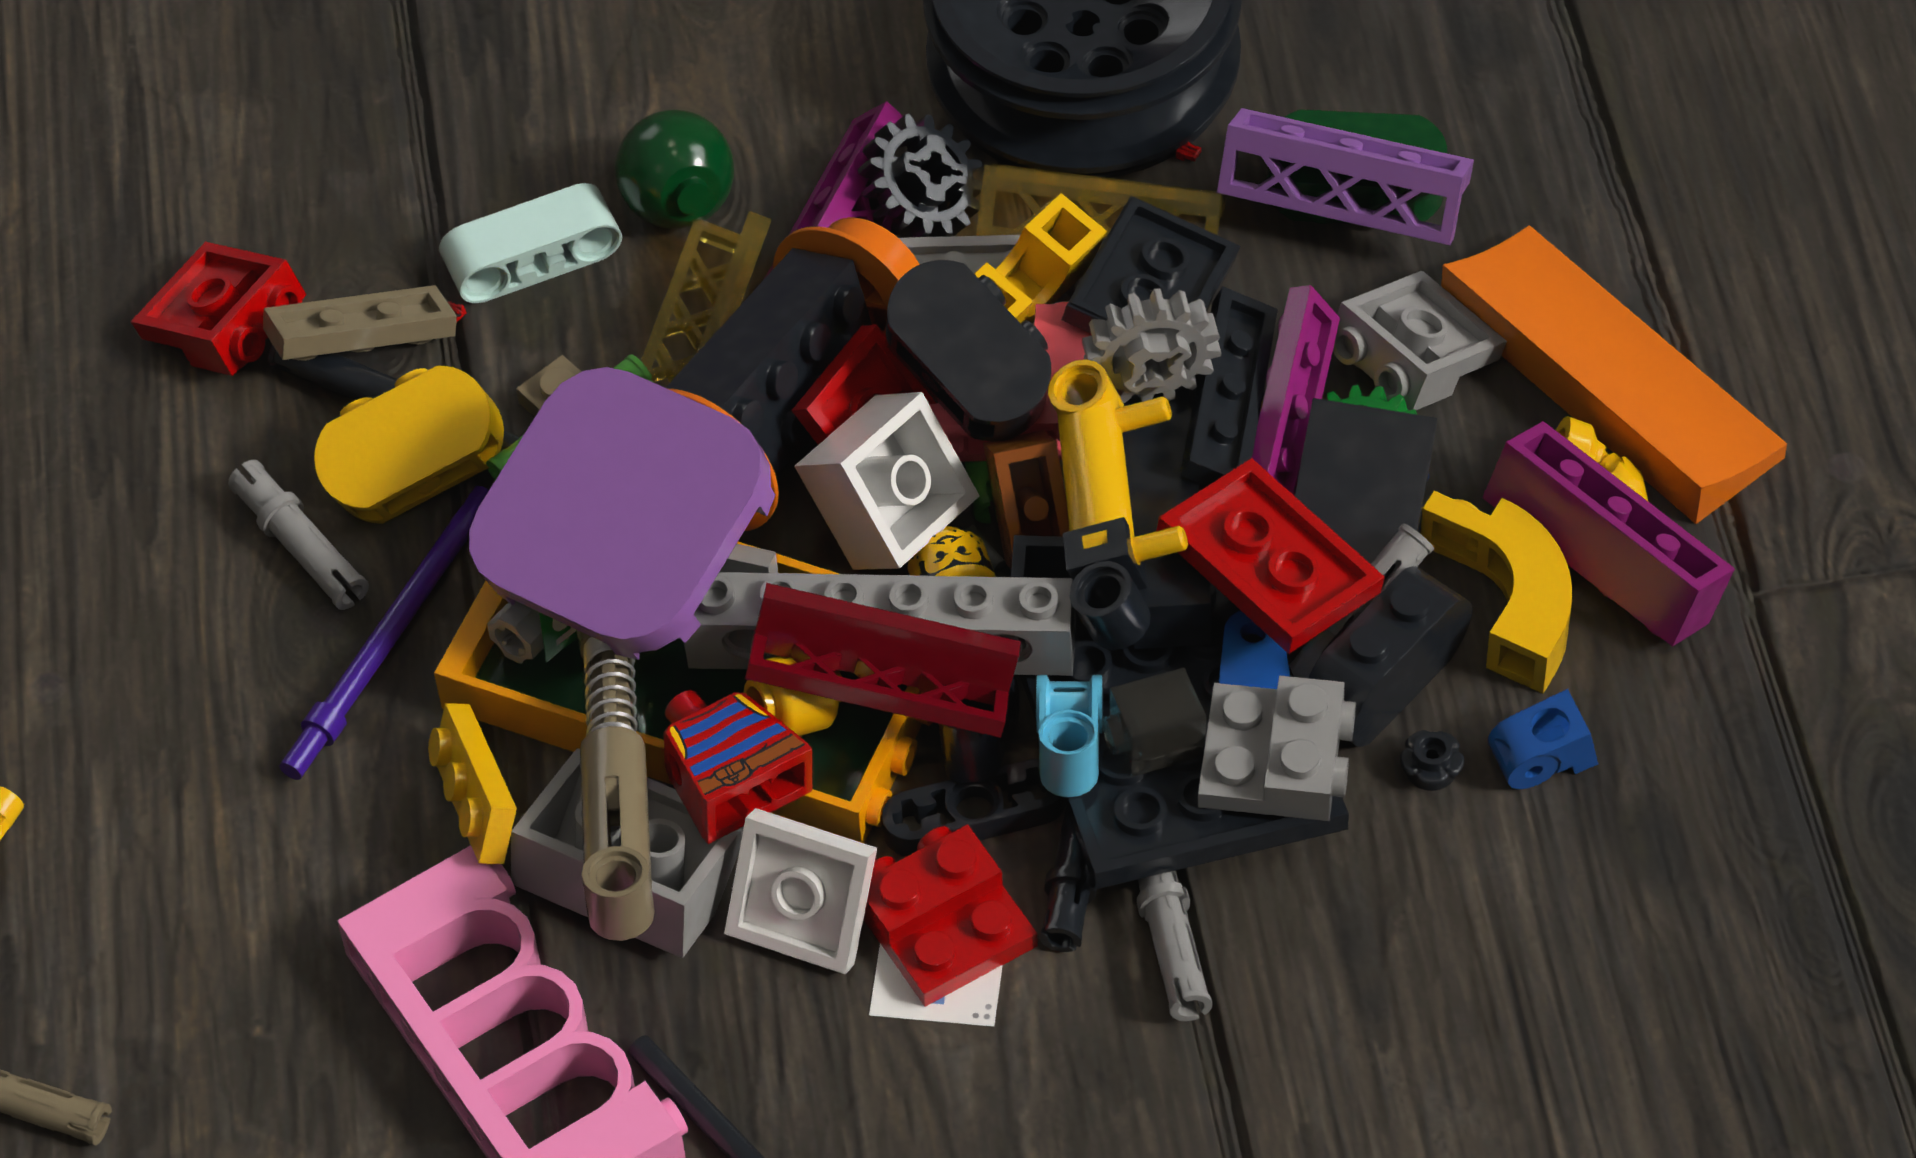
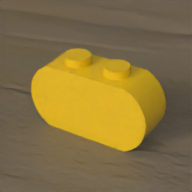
M435 366L429 370L420 368L401 376L395 382V388L374 399L372 397L360 398L346 405L340 411V417L326 423L316 443L314 455L315 469L322 486L354 517L370 523L383 524L488 469L489 467L486 466L487 460L501 451L504 439V426L502 416L496 404L473 377L462 370L449 366Z

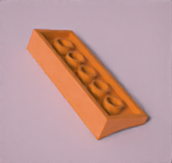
M1530 225L1484 252L1443 264L1441 286L1507 341L1501 356L1570 416L1592 424L1596 437L1613 453H1617L1621 459L1625 456L1631 460L1636 468L1641 471L1643 479L1695 524L1699 523L1785 458L1787 443Z

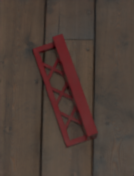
M766 583L745 679L1001 738L1006 721L1009 690L1019 658L1021 641ZM764 653L793 658L797 663L788 665L766 660L763 657ZM833 671L851 672L858 676L859 679L853 680L840 677ZM903 684L907 686L916 687L923 693L914 694L902 691L898 687V685ZM968 699L992 705L991 711L966 706L961 700Z

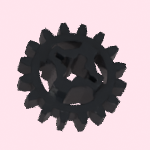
M910 114L904 115L896 123L890 121L874 134L875 138L862 150V153L869 160L858 168V174L871 179V184L861 192L863 198L877 199L880 205L875 209L873 216L878 219L889 215L893 219L891 233L897 235L906 227L910 229L911 237H927L928 235L930 237H948L950 234L955 236L971 223L969 219L982 208L981 203L975 197L986 190V183L973 177V173L983 166L981 160H968L965 152L971 146V142L966 139L956 143L952 139L954 126L950 123L941 130H936L932 115L926 114L917 123H915ZM907 146V152L903 153L900 157L894 156L897 148ZM945 200L951 201L947 210L938 212L940 204Z

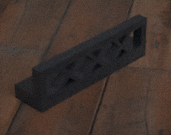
M1224 286L1221 287L1212 301L1210 312L1214 315L1220 336L1218 342L1221 356L1211 359L1214 369L1211 375H1198L1180 476L1206 487L1252 458L1278 312L1277 308Z

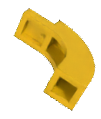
M1433 491L1422 508L1421 535L1433 545V551L1489 577L1501 589L1508 602L1489 632L1486 668L1543 694L1555 676L1566 650L1572 605L1570 571L1559 545L1537 519L1504 498H1501L1492 514L1489 515L1480 511L1468 501L1452 499L1437 491Z

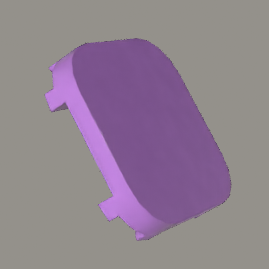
M609 367L582 371L562 382L543 403L481 502L469 529V552L479 573L494 591L511 605H514L517 601L608 644L616 655L639 660L640 652L658 650L678 638L685 644L701 626L694 613L754 514L758 512L768 516L776 495L771 488L770 464L764 454L765 452L751 431L728 415L628 371Z

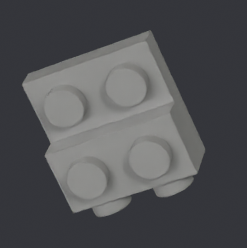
M1419 271L1341 302L1337 313L1340 321L1333 352L1336 358L1343 364H1353L1362 369L1374 380L1375 387H1383L1388 401L1400 394L1404 397L1408 410H1419L1452 396L1460 376L1500 360L1507 341L1424 271Z
M1279 676L1277 689L1214 683L1198 791V807L1329 821L1332 797H1345L1349 758L1338 757L1340 740L1352 741L1356 702L1344 701L1345 682Z

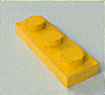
M445 703L440 728H433L430 734L428 746L430 763L432 766H436L443 779L445 798L447 801H452L459 816L460 833L463 837H468L478 863L504 864L517 808L470 704Z

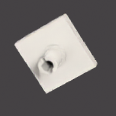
M755 808L745 818L724 934L846 974L855 964L877 848Z

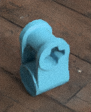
M1037 675L1036 725L1039 736L1041 782L1048 791L1057 796H1080L1094 787L1099 775V733H1102L1103 726L1102 675H1092L1090 681H1050L1047 675Z

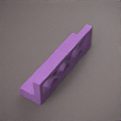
M1241 108L1228 124L1217 193L1451 245L1454 240L1461 197L1470 183L1474 159ZM1239 151L1261 156L1274 175L1260 184L1234 179ZM1279 160L1290 162L1291 164L1284 168ZM1303 166L1317 168L1332 188L1318 197L1304 195L1289 175ZM1337 173L1348 175L1350 177L1342 181ZM1362 179L1378 182L1390 201L1377 210L1362 208L1348 188ZM1279 182L1284 190L1273 188L1272 186ZM1395 186L1406 188L1408 190L1400 194V192ZM1421 192L1447 197L1442 225L1418 220L1406 201ZM1337 195L1342 203L1331 201L1330 199ZM1396 208L1401 216L1389 214V212Z

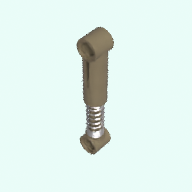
M576 630L580 654L584 659L585 710L587 712L586 737L581 742L580 747L584 860L581 875L590 927L599 936L609 940L623 941L644 933L652 924L655 914L651 880L646 747L642 737L636 732L638 723L635 719L637 715L635 707L637 697L634 693L636 688L634 681L636 671L633 667L635 659L616 655L608 644ZM611 826H620L621 846H612Z

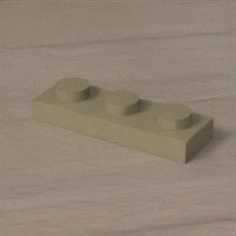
M436 285L264 308L263 330L282 360H310L318 355L345 351L368 352L375 347L403 343L419 345L428 343L432 339L454 337L456 334L457 315Z

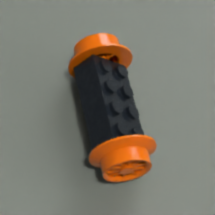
M848 217L833 222L828 228L805 227L790 233L776 250L773 270L666 387L671 391L734 418L751 431L765 452L764 454L770 464L771 488L776 495L768 516L756 512L745 531L762 526L773 515L779 497L776 477L811 438V435L791 410L861 326L877 324L886 336L887 308L891 292L906 272L920 265L910 249L898 237L874 222Z

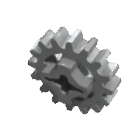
M1154 289L1149 300L1141 301L1135 293L1128 294L1127 306L1121 309L1113 304L1107 305L1105 309L1108 319L1106 321L1100 319L1091 320L1089 326L1092 336L1082 339L1085 353L1084 360L1098 362L1106 370L1123 403L1127 402L1134 394L1140 395L1143 402L1153 399L1154 394L1163 393L1164 397L1170 401L1175 399V389L1181 386L1194 390L1197 388L1195 375H1211L1214 371L1211 359L1221 356L1218 342L1220 336L1213 313L1206 312L1204 301L1201 299L1188 304L1185 292L1180 290L1170 299H1163L1161 289Z

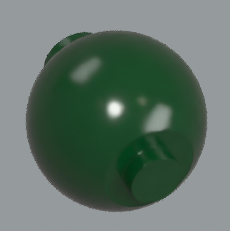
M663 110L641 119L627 132L617 152L615 177L623 200L638 217L661 228L683 229L698 225L709 219L724 204L733 184L734 160L726 138L712 122L690 111Z

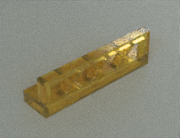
M988 164L984 165L976 236L1021 235L1024 227L1060 193L1069 200L1078 201L1087 214L1107 230L1105 237L1109 234L1110 228L1104 221L1125 206L1130 196L1166 212H1172L1171 214L1177 217L1181 214L1205 216V230L1218 235L1220 217L1224 216L1227 195L1210 190ZM996 191L1019 193L1034 214L1016 228L993 226L992 220ZM1031 195L1052 197L1053 199L1040 208ZM1090 202L1112 206L1099 215Z
M749 211L740 234L704 220L693 222L641 359L653 377L651 380L653 382L666 378L671 382L741 305L772 219ZM699 241L733 253L730 262L707 269L696 250ZM690 267L694 274L686 276ZM723 279L719 289L715 282ZM702 287L713 308L690 315L679 293ZM673 312L677 320L669 322ZM706 325L702 335L698 327ZM685 332L696 354L673 361L662 339ZM656 358L660 366L652 368L653 362Z

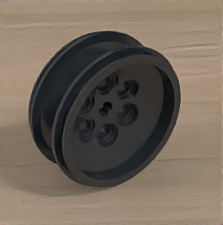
M923 0L924 18L928 30L926 43L927 71L935 96L946 115L965 137L991 157L1014 168L1044 177L1067 180H1094L1124 176L1157 165L1176 155V149L1182 147L1187 142L1193 143L1223 109L1235 86L1240 67L1241 40L1238 22L1242 0Z

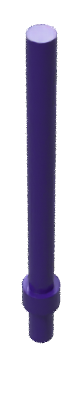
M475 486L327 698L324 702H316L301 722L303 732L279 765L285 775L294 780H300L324 746L333 745L347 725L345 715L469 539V529L478 507L489 491L483 486Z

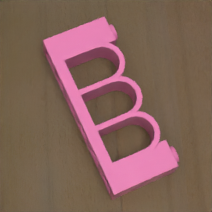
M470 845L337 920L346 955L487 1158H686L682 1136L688 1133V1127L675 1103L669 1097L660 1101L646 1081L637 1086L634 1085L632 1069L625 1052L610 1038L588 1031L583 1000L576 984L562 971L541 965L535 934L528 917L514 905L510 904L509 898L516 894V890L502 864L478 863ZM482 944H502L513 948L519 953L514 963L502 973L434 1012L412 983L467 950ZM547 1009L560 1014L567 1020L562 1030L550 1040L481 1080L458 1049L515 1015L528 1010ZM594 1076L608 1081L615 1087L611 1098L601 1107L528 1149L506 1117V1115L554 1087L576 1077Z

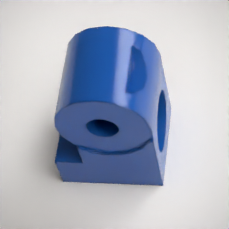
M1568 689L1506 718L1495 726L1488 736V744L1511 788L1527 789L1537 786L1548 780L1555 772L1559 773L1570 767L1574 774H1578L1598 765L1591 733Z

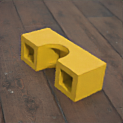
M1060 193L1024 227L1017 243L996 269L986 262L974 274L978 278L981 275H985L998 286L1006 299L1004 306L1020 323L1023 320L1033 323L1035 320L1036 304L1055 303L1086 273L1104 240L1107 230Z

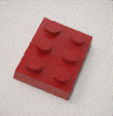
M1253 458L1159 517L1157 531L1175 526H1181L1185 530L1188 547L1186 550L1177 553L1288 654L1381 593L1385 576Z

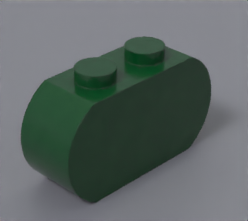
M1299 109L1285 116V118L1447 153V144L1441 131L1431 121L1420 115ZM1279 160L1284 168L1291 164L1290 162ZM1267 166V179H1268L1269 177L1273 176L1274 174L1271 172V170H1270L1269 167ZM1303 166L1289 175L1304 195L1318 197L1332 188L1317 168ZM1337 173L1342 181L1350 177L1348 175ZM1362 179L1348 188L1362 208L1377 210L1390 201L1381 186L1375 181ZM1279 182L1272 186L1273 188L1284 190ZM1395 186L1400 192V194L1408 190L1406 188ZM1421 192L1406 202L1418 220L1425 222L1437 212L1444 197ZM1337 195L1330 199L1331 201L1342 203ZM1274 206L1280 213L1293 221L1315 222L1319 224H1353ZM1396 208L1389 212V214L1401 216Z

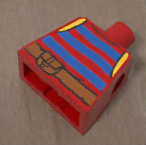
M687 690L676 695L667 705L665 716L671 724L664 731L665 769L695 826L707 844L743 827L745 818L755 808L771 813L812 792V747L746 693L734 692L707 706L695 691Z

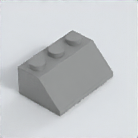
M577 748L512 829L511 880L514 886L588 917L581 875L584 860L580 749ZM647 778L651 880L655 914L649 928L635 938L683 958L716 913L739 854L744 826L707 844L695 826L677 791ZM611 826L612 846H621L620 826Z

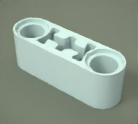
M580 183L457 226L443 237L439 245V252L461 297L470 303H483L606 259L620 246L622 233L598 187L589 183Z

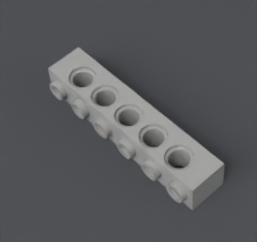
M719 572L694 613L701 626L684 644L688 668L747 669L766 583L1021 641L1014 675L1073 676L1076 619L1075 609L1069 597L1073 580L1072 578ZM764 653L763 659H768L771 657H775L777 655Z

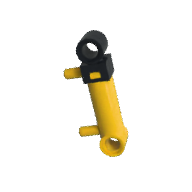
M1087 359L1075 360L1064 365L1054 374L1048 388L1049 399L1058 417L1070 531L1063 533L1066 570L1073 580L1069 597L1091 638L1100 647L1109 650L1124 649L1139 641L1145 635L1150 625L1151 614L1139 591L1148 588L1145 560L1184 551L1188 547L1185 530L1181 526L1135 537L1123 433L1169 421L1172 417L1169 401L1164 396L1124 406L1106 370L1098 362Z

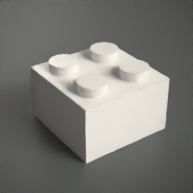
M922 392L875 395L794 466L853 570L901 568L929 543L933 535L942 531L979 497L975 486Z

